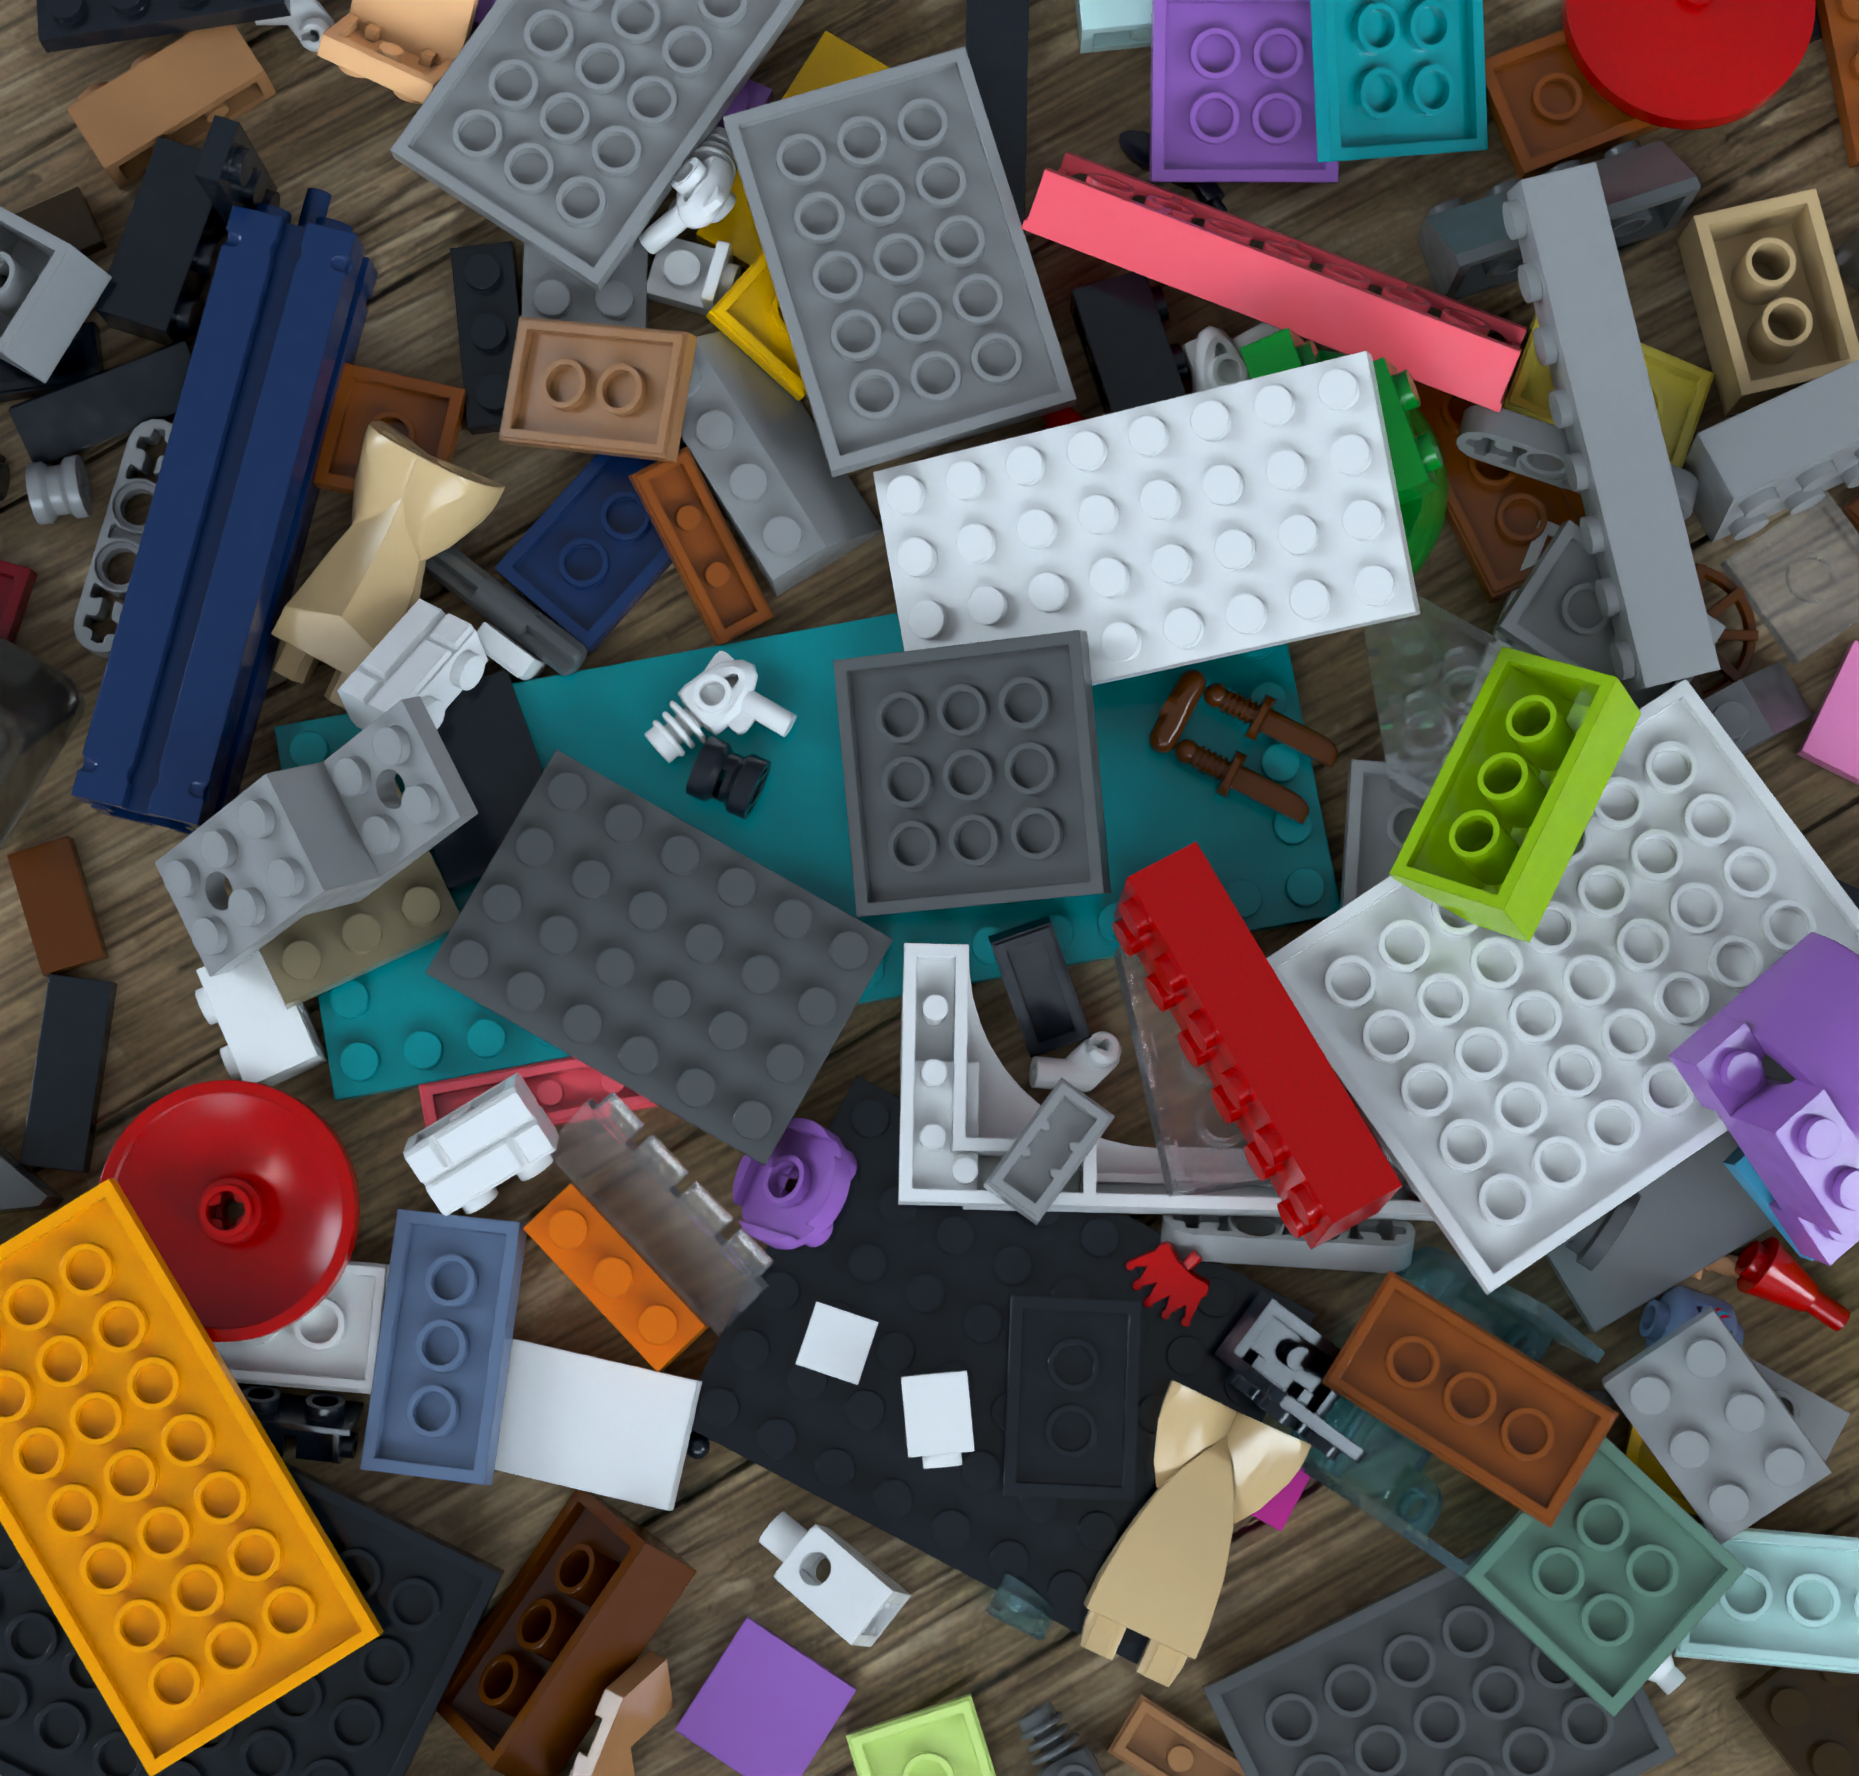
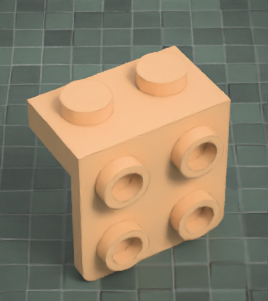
M352 0L350 12L322 33L317 56L338 65L339 69L349 76L367 78L393 90L398 98L406 102L423 104L469 40L479 0Z

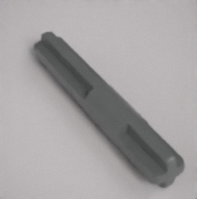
M451 546L426 560L424 572L560 675L568 676L574 674L581 667L588 653L586 647L455 547Z

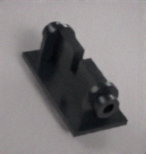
M256 1385L241 1389L280 1457H283L286 1451V1435L296 1436V1459L341 1464L343 1458H355L358 1447V1433L352 1431L363 1411L364 1402L347 1401L342 1396L329 1392L315 1393L310 1396L284 1394L278 1389L266 1385Z

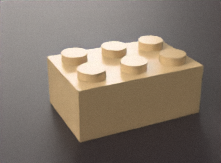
M1816 188L1692 217L1677 242L1712 372L1715 373L1714 379L1724 416L1745 412L1859 359L1858 338Z

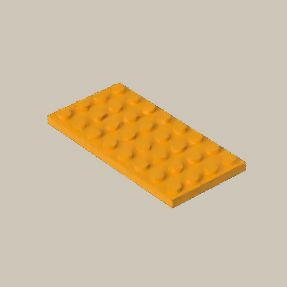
M115 1178L107 1179L1 1244L0 1522L148 1775L154 1776L380 1636L384 1630Z

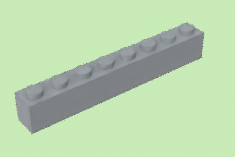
M1591 162L1522 179L1507 192L1508 201L1504 202L1502 207L1503 220L1509 238L1511 240L1518 239L1524 264L1518 267L1519 286L1526 303H1534L1539 327L1535 328L1533 332L1535 351L1542 366L1549 365L1555 390L1549 393L1550 412L1555 426L1558 429H1565L1570 453L1564 457L1565 473L1572 491H1580L1586 516L1580 518V533L1587 553L1589 555H1596L1601 579L1595 582L1596 599L1602 615L1605 618L1611 617L1617 640L1610 647L1615 673L1619 680L1627 681L1630 692L1721 670L1596 162Z

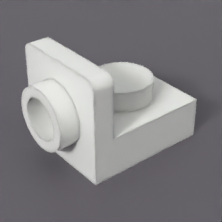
M674 238L655 254L647 280L648 299L706 316L740 278L741 265L734 264L731 243L718 240L716 248H711Z

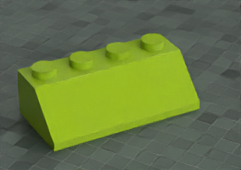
M1502 646L1389 873L1392 878L1474 925L1530 943L1641 715L1640 710L1618 677Z

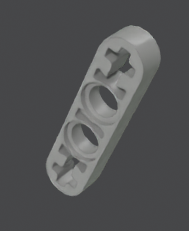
M1474 405L1464 411L1456 441L1459 450L1476 460L1563 489L1572 490L1568 483L1564 466V457L1570 453L1564 428L1558 429L1555 425L1501 408L1498 413L1483 406ZM1671 465L1685 520L1692 514L1699 482L1691 472Z
M151 419L142 422L133 429L128 438L75 614L73 629L77 640L88 651L101 658H109L115 634H107L103 643H100V636L91 630L94 621L104 622L107 619L111 606L105 598L99 596L101 591L105 590L119 599H125L129 583L123 585L112 583L108 578L107 568L111 559L117 554L126 552L137 556L145 524L133 525L129 523L125 516V507L128 501L135 495L143 493L153 496L155 483L147 479L135 478L137 472L148 478L150 476L153 459L144 451L147 444L157 445L160 442L161 436H164L165 442L168 443L173 424L165 420ZM160 455L155 466L154 474L157 478L164 455ZM115 601L111 619L118 624L123 605Z
M1163 1214L1160 1241L1161 1243L1170 1241L1182 1260L1193 1250H1196L1203 1258L1201 1262L1387 1273L1391 1270L1396 1273L1405 1270L1411 1265L1416 1231L1407 1220L1366 1219L1311 1250L1303 1236L1296 1239L1288 1231L1281 1217ZM1248 1234H1257V1235H1263V1236H1254V1235H1248Z

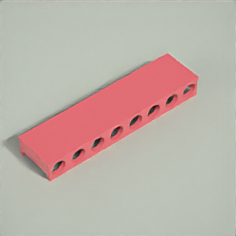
M1068 151L1065 153L1061 167L1057 171L1050 168L1044 170L1030 214L1024 219L1021 229L1272 326L1280 329L1289 328L1298 336L1345 354L1351 355L1368 351L1372 355L1373 361L1384 357L1397 368L1398 372L1407 369L1415 381L1498 413L1503 405L1510 377L1522 350L1520 346L1528 328ZM1075 174H1086L1087 178L1084 182L1071 176ZM1133 197H1146L1145 203L1141 204L1133 201ZM1192 219H1204L1203 227L1191 223ZM1251 241L1263 242L1262 250L1251 246ZM1318 263L1323 265L1322 271L1318 272L1309 268L1310 264ZM1370 285L1381 287L1383 289L1381 295L1368 291ZM1436 308L1442 311L1440 318L1428 314L1429 309ZM1490 330L1500 333L1506 340V343L1488 337Z

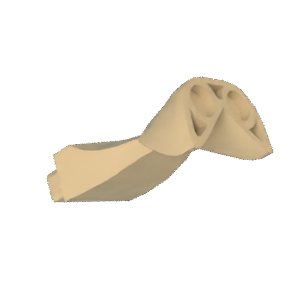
M372 421L365 432L354 482L352 526L332 547L284 607L271 633L281 639L274 660L273 671L292 681L304 684L310 682L319 660L335 668L336 671L324 696L332 703L345 709L337 690L419 600L426 560L450 548L481 524L497 505L505 486L482 475L431 456L389 424L383 421Z
M1171 1380L1157 1423L1154 1469L1156 1487L1158 1489L1125 1530L1095 1577L1083 1603L1089 1611L1084 1620L1079 1642L1080 1646L1102 1657L1113 1660L1126 1628L1148 1637L1149 1640L1137 1664L1136 1672L1169 1687L1183 1668L1187 1657L1196 1660L1208 1632L1224 1582L1234 1524L1260 1510L1291 1482L1304 1463L1311 1444L1237 1412Z

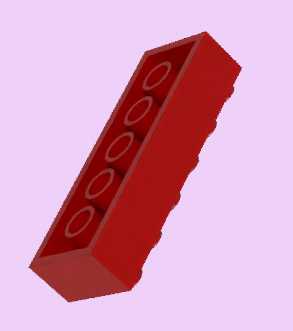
M1195 841L1127 877L1114 912L1116 921L1112 922L1116 939L1128 956L1131 957L1137 954L1149 975L1145 977L1144 981L1150 997L1160 1011L1170 1010L1181 1029V1032L1177 1034V1038L1184 1055L1195 1068L1202 1065L1215 1086L1210 1090V1094L1217 1111L1226 1123L1236 1122L1248 1142L1244 1146V1153L1250 1167L1261 1181L1269 1178L1282 1200L1277 1204V1208L1288 1231L1296 1239L1303 1236L1312 1250L1377 1214L1401 1188L1402 1183L1197 842Z

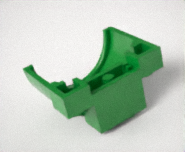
M1289 328L1240 348L1251 379L1345 356L1335 352L1319 350L1312 340L1303 342V339ZM1382 357L1373 361L1414 576L1431 554L1443 527L1448 502V473L1443 450L1437 435L1426 416L1418 408L1421 406V401L1410 373L1407 369L1398 372L1394 365Z

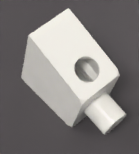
M783 1511L768 1525L759 1539V1543L783 1562L776 1571L774 1578L850 1645L871 1647L912 1596L828 1527L815 1524L807 1531ZM826 1558L831 1564V1572L827 1580L822 1583L817 1579L816 1569L820 1561Z

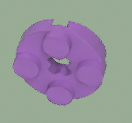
M792 1118L766 1166L745 1154L738 1166L733 1183V1203L742 1207L744 1221H738L743 1230L753 1238L777 1249H795L804 1244L809 1247L822 1245L832 1233L833 1222L846 1201L850 1181L856 1174L857 1159L854 1153L845 1149L842 1141L835 1133L818 1123L804 1118ZM799 1176L793 1191L789 1193L785 1190V1184L788 1179H797Z

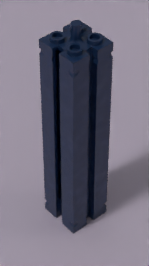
M307 188L297 225L290 224L292 215L288 211L274 205L256 203L253 210L235 205L232 206L226 228L228 239L221 246L82 753L84 755V764L77 771L71 793L72 796L84 803L91 804L92 808L104 815L150 826L166 827L176 832L190 835L239 794L280 641L279 638L271 633L284 607L291 600L320 488L315 485L313 480L344 363L354 365L368 313L366 302L370 296L372 297L378 275L371 259L364 257L365 248L357 234L353 233V228L341 221L326 218L332 195L324 190Z

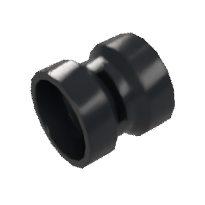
M711 736L705 742L693 765L686 786V794L703 802L711 799L717 800L724 804L728 813L746 820L763 791L770 772L771 762L755 754L743 757L734 753L728 742Z

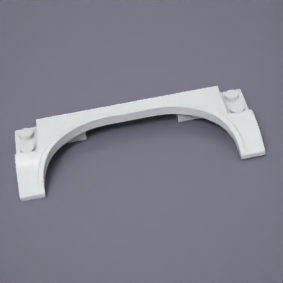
M904 943L898 1205L962 1206L963 1210L1016 1211L983 1187V1185L1041 1105L1028 1095L1006 1071L986 1037L973 999L969 970V945ZM1372 1133L1402 1186L1377 1214L1368 1219L1434 1221ZM1100 1137L1047 1212L1281 1217L1277 1204L1282 1200L1269 1178L1261 1181L1256 1176L1246 1159L1244 1150L1153 1148L1127 1145Z

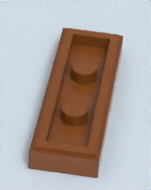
M688 447L678 451L677 463L656 461L628 476L716 646L774 617Z

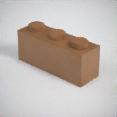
M233 24L184 32L182 38L164 49H154L145 52L135 59L130 70L110 82H99L85 89L78 97L77 102L66 108L106 172L119 190L145 175L158 137L192 146L207 137L215 115L234 120L275 95L276 91L257 58Z

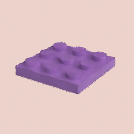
M1152 0L1149 182H1338L1339 161L1318 162L1310 0Z

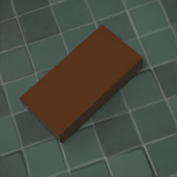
M65 836L7 855L42 975L49 978V974L58 975L109 958L74 839L70 836Z

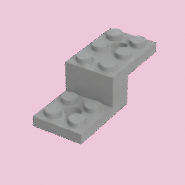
M417 696L401 699L325 761L266 773L157 860L155 865L209 976L212 977L233 970L303 916L360 902L477 815L478 811L421 697ZM396 773L401 776L405 785L402 799L399 798L395 790L394 781ZM225 876L230 881L233 889L229 898L225 891Z

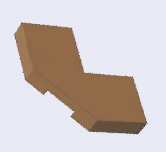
M649 1650L604 1690L595 1712L596 1716L602 1718V1722L589 1753H578L569 1776H635L631 1747L674 1708L667 1658Z

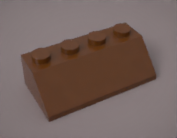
M576 1489L469 1644L437 1712L491 1769L506 1776H558L598 1718L595 1712L604 1690L636 1662L697 1571L663 1541L594 1493Z

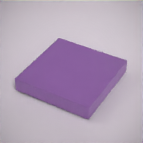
M747 1616L680 1720L675 1731L743 1776H802L856 1692L857 1687L750 1616Z

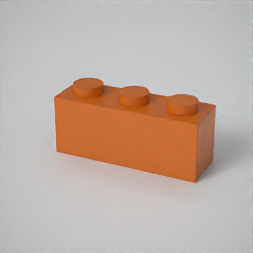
M570 1183L523 1228L657 1372L664 1371L710 1327L703 1317L579 1186Z

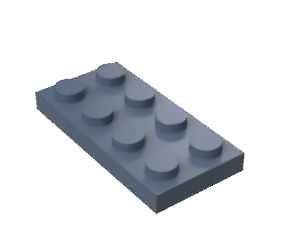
M397 1209L360 1466L361 1470L480 1485L493 1484L527 1233L523 1228L527 1224Z

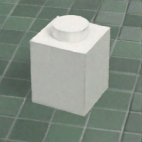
M967 1370L902 1376L901 1384L908 1458L922 1456L923 1469L963 1465L962 1452L975 1451Z

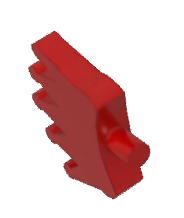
M1170 1241L1162 1242L1157 1248L1129 1259L1126 1263V1268L1130 1271L1134 1270L1135 1267L1147 1266L1141 1277L1134 1280L1133 1289L1140 1290L1142 1286L1156 1283L1151 1294L1145 1298L1144 1306L1150 1308L1154 1303L1170 1296L1167 1306L1162 1310L1161 1317L1169 1319L1173 1312L1186 1305L1185 1315H1183L1181 1320L1182 1325L1185 1327L1190 1325L1201 1299L1207 1295L1210 1288V1281L1192 1270L1203 1260L1202 1256L1196 1250H1193L1182 1260Z

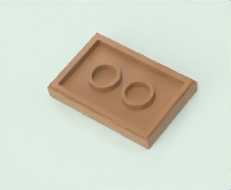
M519 316L499 440L509 445L677 463L697 337L683 331Z

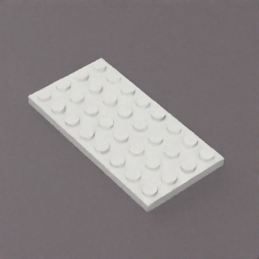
M1368 351L873 472L904 651L1083 630L1087 631L1091 679L1092 686L1420 614L1372 355Z

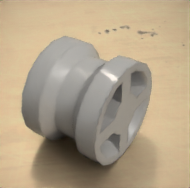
M79 455L65 457L59 465L47 466L42 461L26 465L25 482L33 515L38 524H52L59 516L71 514L77 519L93 515L91 484L85 464Z

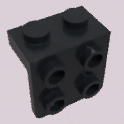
M1261 1290L1215 1352L1217 1357L1234 1369V1372L1227 1381L1255 1401L1256 1405L1287 1428L1289 1426L1299 1433L1304 1440L1332 1461L1336 1460L1341 1451L1357 1463H1360L1367 1454L1366 1451L1325 1420L1340 1396L1321 1385L1320 1382L1339 1353L1340 1348Z

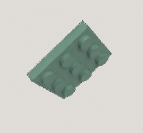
M1605 1437L1551 1528L1544 1526L1519 1510L1461 1576L1606 1713L1615 1717L1747 1568Z

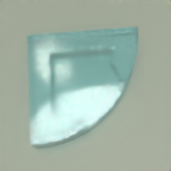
M1008 1573L1000 1582L997 1590L994 1591L986 1608L989 1615L1039 1641L1040 1639L1044 1641L1053 1622L1050 1619L1053 1610L1045 1599L1028 1585Z

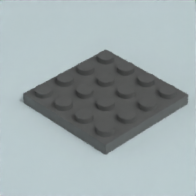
M1074 630L833 660L857 917L1111 893L1087 631Z

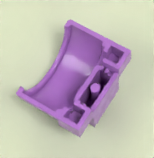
M1811 932L1668 1056L1701 1106L1717 1112L1774 1197V1200L1768 1206L1799 1252L1831 1266L1859 1241V955L1835 940ZM1767 1054L1789 1072L1795 1080L1791 1083H1786L1765 1076L1762 1066L1763 1057Z

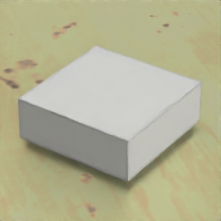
M483 622L478 629L477 634L485 654L517 678L525 681L537 679L547 666L545 662L498 627Z
M816 1301L796 1365L858 1385L879 1322Z

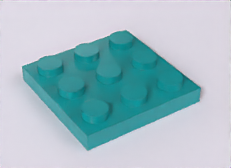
M1310 0L1318 162L1488 150L1483 0Z

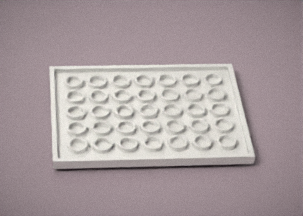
M1684 679L1639 709L1641 715L1530 943L1474 925L1389 876L1266 958L1361 1117L1486 1295L1728 1130L1716 1111L1701 1106L1668 1055L1809 933L1814 932L1826 936L1859 955V909L1687 679ZM1767 1054L1763 1057L1762 1066L1765 1076L1786 1083H1791L1795 1080L1789 1072Z

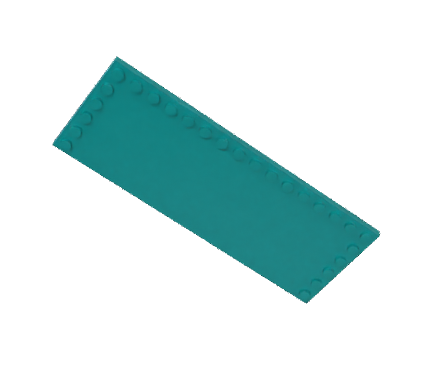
M898 613L576 671L568 676L554 675L512 683L543 771L557 749L892 938L891 946L856 1006L902 997L904 943L969 945L971 985L1003 979L988 936L1048 915L1067 967L1128 956L1117 941L1112 928V922L1116 921L1114 912L1127 877L1195 841L1251 933L1323 920L1340 910V901L1310 757L1262 733H1259L1256 741L1245 737L1244 735L1250 723L1244 724V720L1240 722L1238 717L1234 719L1232 714L1228 716L1226 711L1224 713L1220 712L1221 709L1219 707L1209 706L1204 700V692L1178 742L1183 739L1193 740L1198 746H1205L1206 750L1208 748L1211 749V753L1215 751L1217 756L1221 754L1223 759L1225 757L1229 758V762L1232 760L1236 750L1248 755L1243 766L1294 791L1306 801L1309 807V814L1302 825L1232 789L1226 798L1215 793L1221 781L1220 779L1216 781L1214 776L1210 778L1208 773L1204 775V771L1198 772V768L1192 769V765L1179 762L1175 757V747L1168 753H1158L1149 744L1150 732L1166 699L1172 692L1179 676L1188 669H1196L1203 673L1206 678V687L1212 683H1221L1227 690L1231 691L1233 689L1235 694L1239 692L1241 697L1245 695V699L1251 698L1253 703L1257 701V705H1260L1265 694H1268L1277 699L1272 708L1273 710L1304 725L1287 643L1092 686L1111 893L864 917L856 916L833 660L904 652ZM719 651L726 652L734 660L743 659L754 664L758 674L755 692L797 715L794 725L785 737L757 721H754L746 733L740 735L734 733L729 726L716 736L703 727L700 728L707 740L709 737L714 736L728 742L734 753L743 757L755 754L771 762L770 772L763 791L746 820L728 813L724 804L717 800L711 799L703 802L686 794L690 773L705 743L699 741L694 735L690 736L695 743V747L690 749L683 742L680 746L685 751V756H677L672 762L668 763L644 735L653 727L652 722L654 720H658L663 726L667 724L662 717L663 712H668L673 718L676 716L669 705L670 701L673 700L682 709L685 708L678 692L685 684L701 674ZM348 713L274 727L281 770L325 761L359 734L362 729L358 728L351 721ZM396 773L395 781L403 795L405 785L401 776ZM432 847L429 851H430V853H431V855H432V857H433V859H434V861H435V863H436V866H437V868H438V870H439V872H440V874H441V876H442V878H443V875H442V872H441V869H440L438 860H437V858H436L434 849H433V847ZM478 882L450 892L459 913H461ZM446 937L318 995L334 1099L337 1101L419 1087V1084L570 1057V1055L427 975L425 972Z

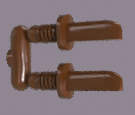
M1188 669L1179 676L1172 692L1166 699L1150 732L1149 744L1151 748L1158 753H1168L1175 747V757L1179 762L1192 765V769L1198 768V772L1204 771V775L1208 773L1210 778L1214 776L1216 781L1218 779L1221 780L1215 793L1226 798L1232 789L1303 825L1309 814V807L1306 801L1294 791L1243 766L1248 755L1236 750L1232 760L1229 762V758L1225 757L1223 759V755L1217 756V752L1211 753V749L1208 748L1206 750L1205 746L1200 747L1193 740L1183 739L1180 742L1178 740L1204 692V700L1209 706L1219 707L1221 709L1220 712L1224 713L1226 711V715L1232 714V718L1238 717V721L1244 720V724L1250 723L1244 736L1253 741H1256L1259 733H1262L1330 768L1333 767L1338 757V750L1335 744L1315 730L1273 710L1272 708L1277 699L1268 694H1265L1260 705H1257V701L1253 703L1251 698L1247 700L1245 695L1241 697V693L1237 692L1235 694V690H1227L1221 683H1212L1206 687V678L1199 670Z

